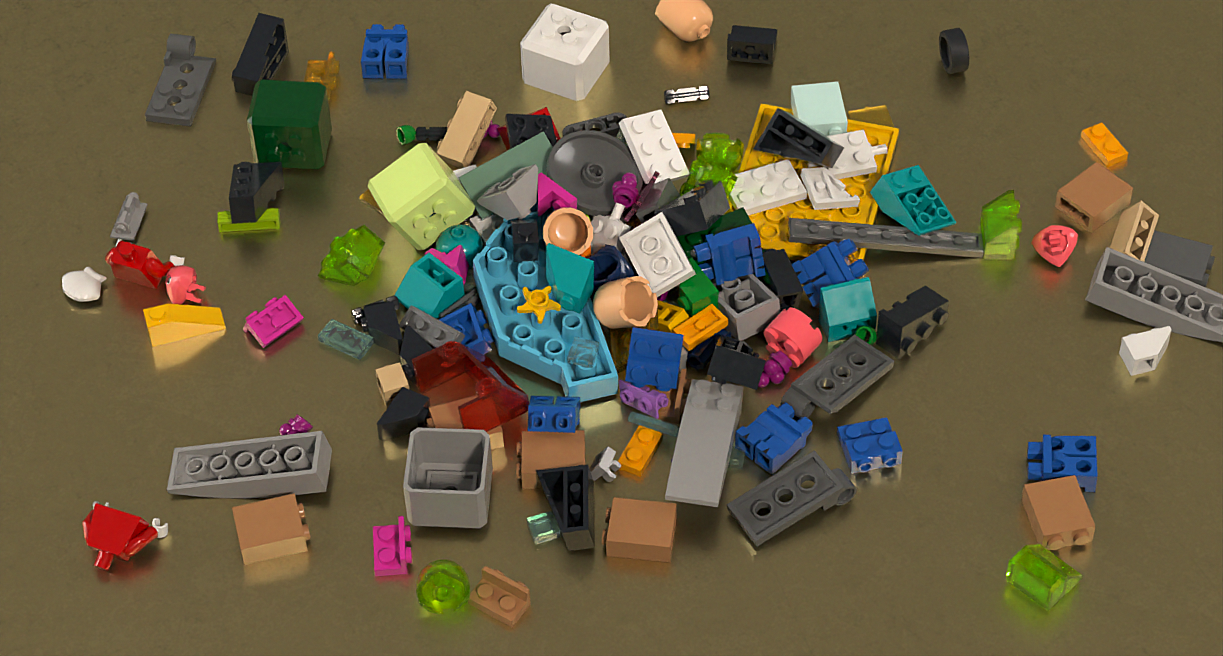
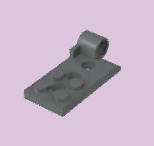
M172 33L169 35L167 51L163 59L165 66L146 110V121L191 127L216 64V58L194 56L196 49L194 36ZM186 70H192L190 73H183ZM185 86L182 89H176L177 87ZM178 102L175 106L170 105L171 103Z
M853 335L792 382L791 387L783 395L780 405L785 402L788 403L795 411L794 416L799 419L801 417L808 418L816 405L829 414L837 413L891 370L894 360L858 336ZM822 386L830 387L831 390H825Z
M814 450L726 505L730 514L757 547L820 507L825 511L835 504L837 506L846 504L855 496L857 489L841 469L830 470ZM805 481H813L815 483L809 489L801 487V484ZM784 494L793 496L789 502H781L779 500ZM761 508L771 510L766 516H759L757 514V511Z

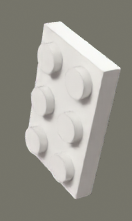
M662 110L625 118L619 122V126L647 188L667 178L675 181L686 178L690 174Z
M789 159L722 178L724 190L734 209L737 210L744 207L747 215L807 199V191Z
M662 212L619 237L638 275L650 282L647 285L652 293H656L657 297L696 274Z

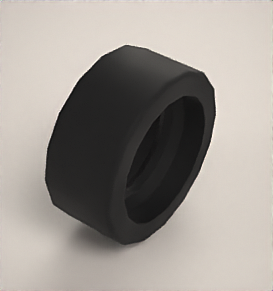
M954 28L941 31L939 50L946 72L952 74L968 70L969 48L962 29Z

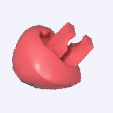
M1052 225L1034 235L1031 244L1041 257L1049 263L1061 267L1073 252L1077 244L1078 234L1072 228Z
M180 265L170 268L167 272L166 288L173 304L181 305L186 299L202 303L201 298H197L195 293H191L192 290H206V286L196 283L197 274L194 268Z

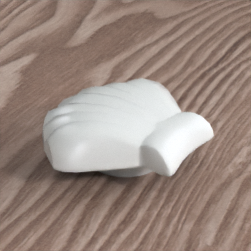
M86 267L84 271L66 273L62 277V287L64 293L73 300L79 302L92 301L100 297L101 282L107 278L95 272L91 267Z

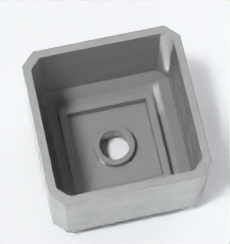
M416 428L410 432L403 489L407 519L413 526L481 528L487 523L493 466L490 435L486 431Z

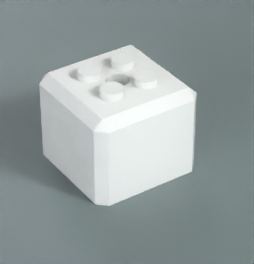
M551 3L547 5L520 42L522 79L524 83L575 101L585 99L610 62L609 26L607 22Z

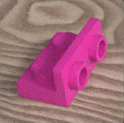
M286 295L280 299L274 297L265 304L263 311L259 313L256 310L246 317V324L243 330L245 333L250 331L264 348L299 324L304 317Z
M398 516V525L373 526L375 576L407 574V563H412L411 547H406V541H411L410 525H405L404 516Z

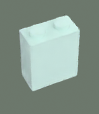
M838 82L791 86V106L795 117L825 136L847 133L848 121Z

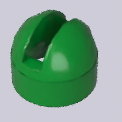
M410 125L397 127L396 135L402 145L414 141L416 137L414 127Z
M861 326L856 330L855 335L865 341L869 337L868 344L872 345L876 342L877 332L874 328Z

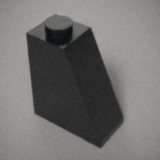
M768 249L764 251L762 256L766 275L761 276L762 283L779 298L780 312L783 309L787 310L789 307L798 309L803 288L785 250Z

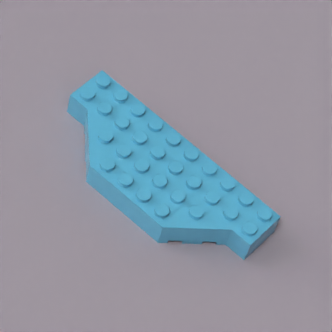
M537 186V203L530 208L531 213L523 219H536L539 261L514 262L511 220L503 219L504 222L499 229H495L481 253H478L473 259L474 281L498 354L507 360L561 384L565 397H580V402L618 394V374L600 323L593 311L591 298H589L580 314L562 307L560 311H546L541 324L537 322L538 318L533 312H517V307L527 302L522 293L523 287H527L532 292L549 286L546 279V243L543 239V226L547 217L555 209L551 207L541 216H538ZM551 291V293L548 294L549 299L555 301V298Z

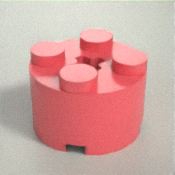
M791 307L787 310L783 309L763 332L768 343L766 346L768 352L772 354L779 350L782 351L793 364L791 367L798 368L822 343V334L818 327L815 330L811 327L810 323L812 320L807 315Z

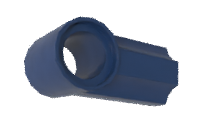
M722 329L688 351L687 362L696 370L704 369L712 359L720 335L731 337V332Z

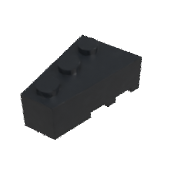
M258 13L237 66L232 72L235 92L253 96L255 84L259 80L273 79L289 53L283 18Z
M777 108L753 149L767 155L833 168L844 147L789 112Z
M241 162L234 164L229 192L232 224L253 223L259 220L268 208L267 203L274 201L276 192L278 190L282 191L284 188L282 162Z
M712 179L698 183V187L654 211L655 216L662 212L676 237L709 229L730 209L722 181L713 182Z
M926 285L907 295V301L893 303V309L889 311L882 309L879 311L876 344L897 359H900L906 353H911L919 341L928 338L932 330L937 325H942L949 316V301Z
M720 335L707 375L712 376L711 380L718 383L726 384L729 381L757 390L766 360L759 358V354L756 352L752 355L753 349L746 342Z
M588 464L536 470L568 551L595 548L594 481Z

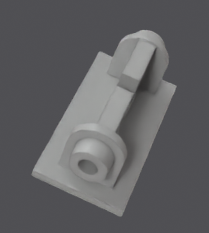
M131 192L126 196L110 238L134 241L147 208V203H140L137 193Z

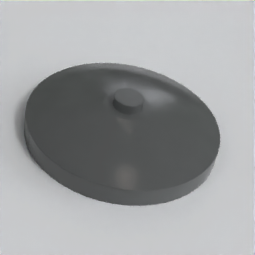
M582 130L562 137L554 145L547 161V177L576 197L577 210L587 215L611 216L615 206L612 186L615 182L622 181L625 173H633L637 179L636 188L639 192L642 188L643 178L630 148L619 139L603 132Z

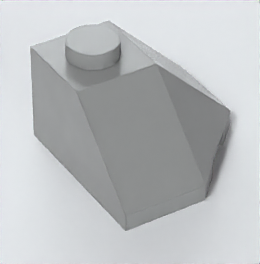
M536 164L521 168L512 174L513 177L491 186L477 202L506 220L525 218L531 213L530 208L537 203L538 167Z

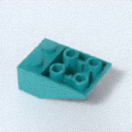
M919 165L882 175L870 191L885 214L918 236L956 224L953 216Z

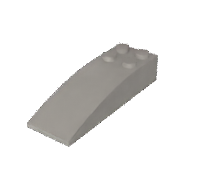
M1106 247L1096 265L1086 301L1156 328L1170 326L1171 332L1223 342V294Z
M753 274L738 277L733 281H724V284L720 285L716 284L715 279L710 280L719 291L718 310L728 318V326L725 329L731 332V335L737 340L742 341L765 330L780 313L779 298Z
M692 379L675 445L665 500L718 507L741 415L743 386Z
M323 431L174 448L167 491L171 494L197 497L248 499L281 497L294 493L295 495L326 492L332 448Z

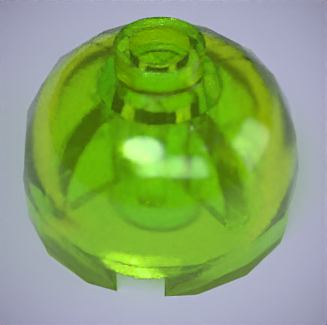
M724 133L704 134L702 140L700 138L697 139L696 158L699 165L715 177H721L735 171L741 164L744 153V144L740 139L736 138L735 142L729 139L730 135Z
M447 559L430 562L420 571L416 581V595L419 604L427 611L435 614H444L442 609H454L453 612L459 611L467 604L470 598V581L465 570L456 562Z

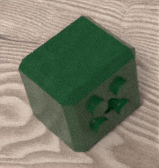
M259 80L255 84L247 117L255 163L282 162L283 168L320 169L324 166L332 125L327 90L320 82Z

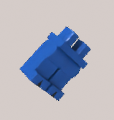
M373 24L371 29H366L361 58L363 78H384L385 62L386 79H407L409 42L408 32L403 24H395L393 29H384V26L381 24Z
M754 223L720 232L715 236L713 234L705 235L706 243L694 246L698 262L710 261L698 266L709 280L715 279L717 285L724 284V281H733L745 275L755 274L756 277L766 275L761 240Z
M846 239L839 243L833 241L812 255L792 264L801 285H805L803 289L813 307L819 308L820 290L822 287L859 279L869 271L863 259H859L851 264L847 258L858 251L852 239Z
M531 396L528 405V431L575 433L576 427L580 423V397L557 396L554 404V396Z
M786 402L779 407L771 404L767 411L761 413L754 422L747 427L742 426L736 431L735 448L751 460L755 458V463L773 475L799 449L801 450L806 445V437L812 431L813 423L807 417H801L797 422L793 420L795 411ZM746 443L750 445V449L746 447ZM765 457L770 460L769 463L765 461Z
M1043 434L1042 442H1028L1027 459L1041 460L1042 462H1028V480L1046 481L1075 475L1079 486L1084 487L1085 492L1096 491L1098 477L1096 436L1051 437V435Z

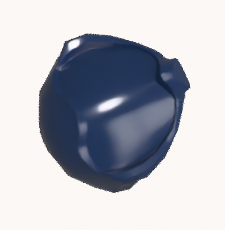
M605 244L603 248L588 258L594 261L593 293L590 297L591 300L594 299L596 291L603 284L635 276L633 268L623 257L622 253L616 249V246Z

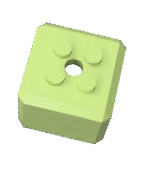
M427 143L417 144L369 180L368 188L388 222L417 250L428 248L438 240L439 235L445 229L460 224L471 216L475 209V205L455 173Z

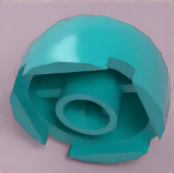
M458 224L448 227L439 235L436 242V250L448 254L457 246L462 245L469 263V272L473 267V259L484 249L483 239L478 231L469 225Z

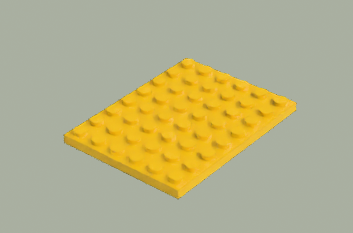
M767 104L760 105L738 173L787 160L786 158L761 153L753 148L777 108L793 115L792 109ZM847 119V133L864 130L867 140L872 146L886 144L888 151L887 154L874 156L877 165L876 173L838 179L846 185L845 191L852 197L854 195L859 197L858 207L814 210L807 193V199L748 215L758 231L762 250L784 249L789 260L801 261L827 246L788 242L789 218L874 225L879 206L870 191L881 176L889 172L899 136V128ZM789 159L803 184L800 174L803 168H808L807 163ZM730 200V209L726 211L725 214L735 210ZM857 248L858 251L849 255L847 258L852 264L859 259L864 261L867 248Z

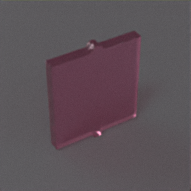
M655 171L641 189L636 202L632 204L626 214L625 221L628 222L641 206L658 178L659 172Z

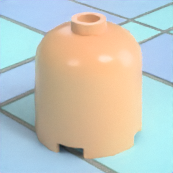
M660 0L655 12L659 21L685 42H693L706 37L710 32L713 22L712 10L703 0Z
M562 207L554 210L547 217L543 226V239L546 246L550 243L580 255L589 248L592 242L593 227L589 218L582 211L572 207Z
M641 276L609 281L600 286L596 291L593 299V311L599 322L611 329L643 327L647 325L650 318H654L658 307L657 295L652 293L647 285L650 282Z

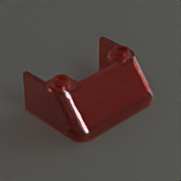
M448 341L412 359L418 389L421 394L464 373L476 383L475 391L478 397L458 406L463 429L484 430L488 432L528 411V395L489 357L459 342Z

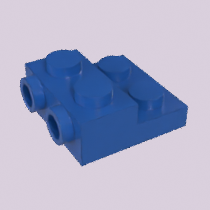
M472 303L439 319L441 322L465 335L453 357L435 348V351L440 355V364L443 367L464 357L472 361L492 351L490 343L494 342V339L489 329L484 328V324L488 323L486 316L482 310L477 311Z
M633 327L625 381L631 382V385L637 388L653 385L660 391H669L671 388L676 389L684 335Z
M887 417L837 427V435L851 474L868 472L872 469L883 467L889 468L902 463L903 450L896 432H892Z

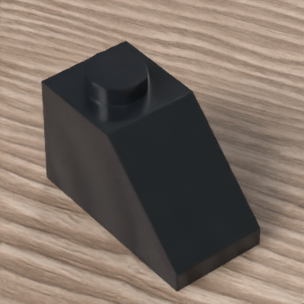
M536 219L511 220L514 262L539 261V237Z
M393 301L364 307L365 317L360 318L363 333L368 332L370 342L400 356L403 340Z
M410 325L407 326L400 352L401 367L406 379H410L416 386H419L441 372L440 355Z
M402 387L377 422L379 439L385 441L408 435L416 428H421L424 423L426 424V419L430 418V398Z

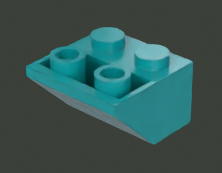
M429 252L410 266L395 296L407 309L412 305L437 319L441 312L464 296L463 278Z
M869 277L821 288L818 320L828 342L852 337L861 326H870L876 330L877 312Z

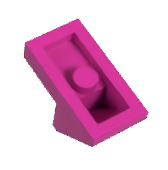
M542 172L538 174V216H541L551 207L555 210L562 207L577 209L576 197Z
M462 245L457 246L448 254L434 248L425 252V255L430 252L463 278V285L465 284L469 263Z

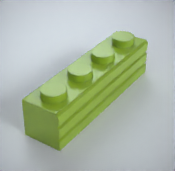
M278 208L267 209L259 220L253 223L232 224L230 211L218 212L217 223L219 233L280 229Z

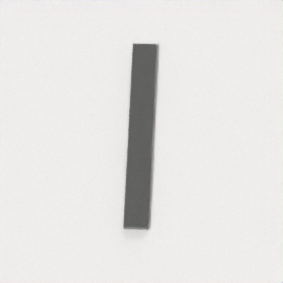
M789 218L788 242L828 245L833 241L839 243L846 239H852L857 248L982 258L984 254L983 236L980 233L936 230L918 236L906 227Z

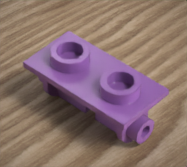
M618 380L621 402L656 419L659 418L658 410L666 407L669 402L666 394L654 389L650 391V387L647 386L637 388L631 385V382Z

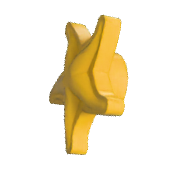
M551 286L532 292L527 287H523L522 293L527 302L522 306H518L517 312H533L538 318L537 322L541 324L546 311H560L561 305L549 299L548 294L552 291Z

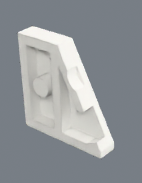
M825 167L802 169L800 176L814 210L858 207L859 197L857 195L852 197L845 191L846 185L836 179Z

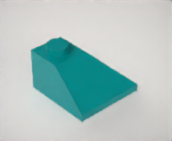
M548 243L546 246V279L549 286L552 287L555 301L562 308L581 313L593 293L594 261Z

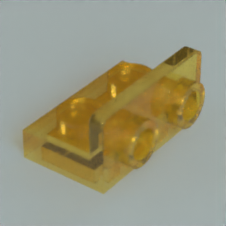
M329 52L328 61L308 60L304 82H320L327 90L328 100L331 99L332 91L336 90L335 74H339L340 69L339 61L335 59V52Z

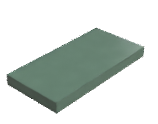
M544 131L458 177L475 205V209L482 221L495 214L477 202L491 186L513 177L512 174L517 170L534 164L538 167V174L542 172L547 176V161L553 147Z

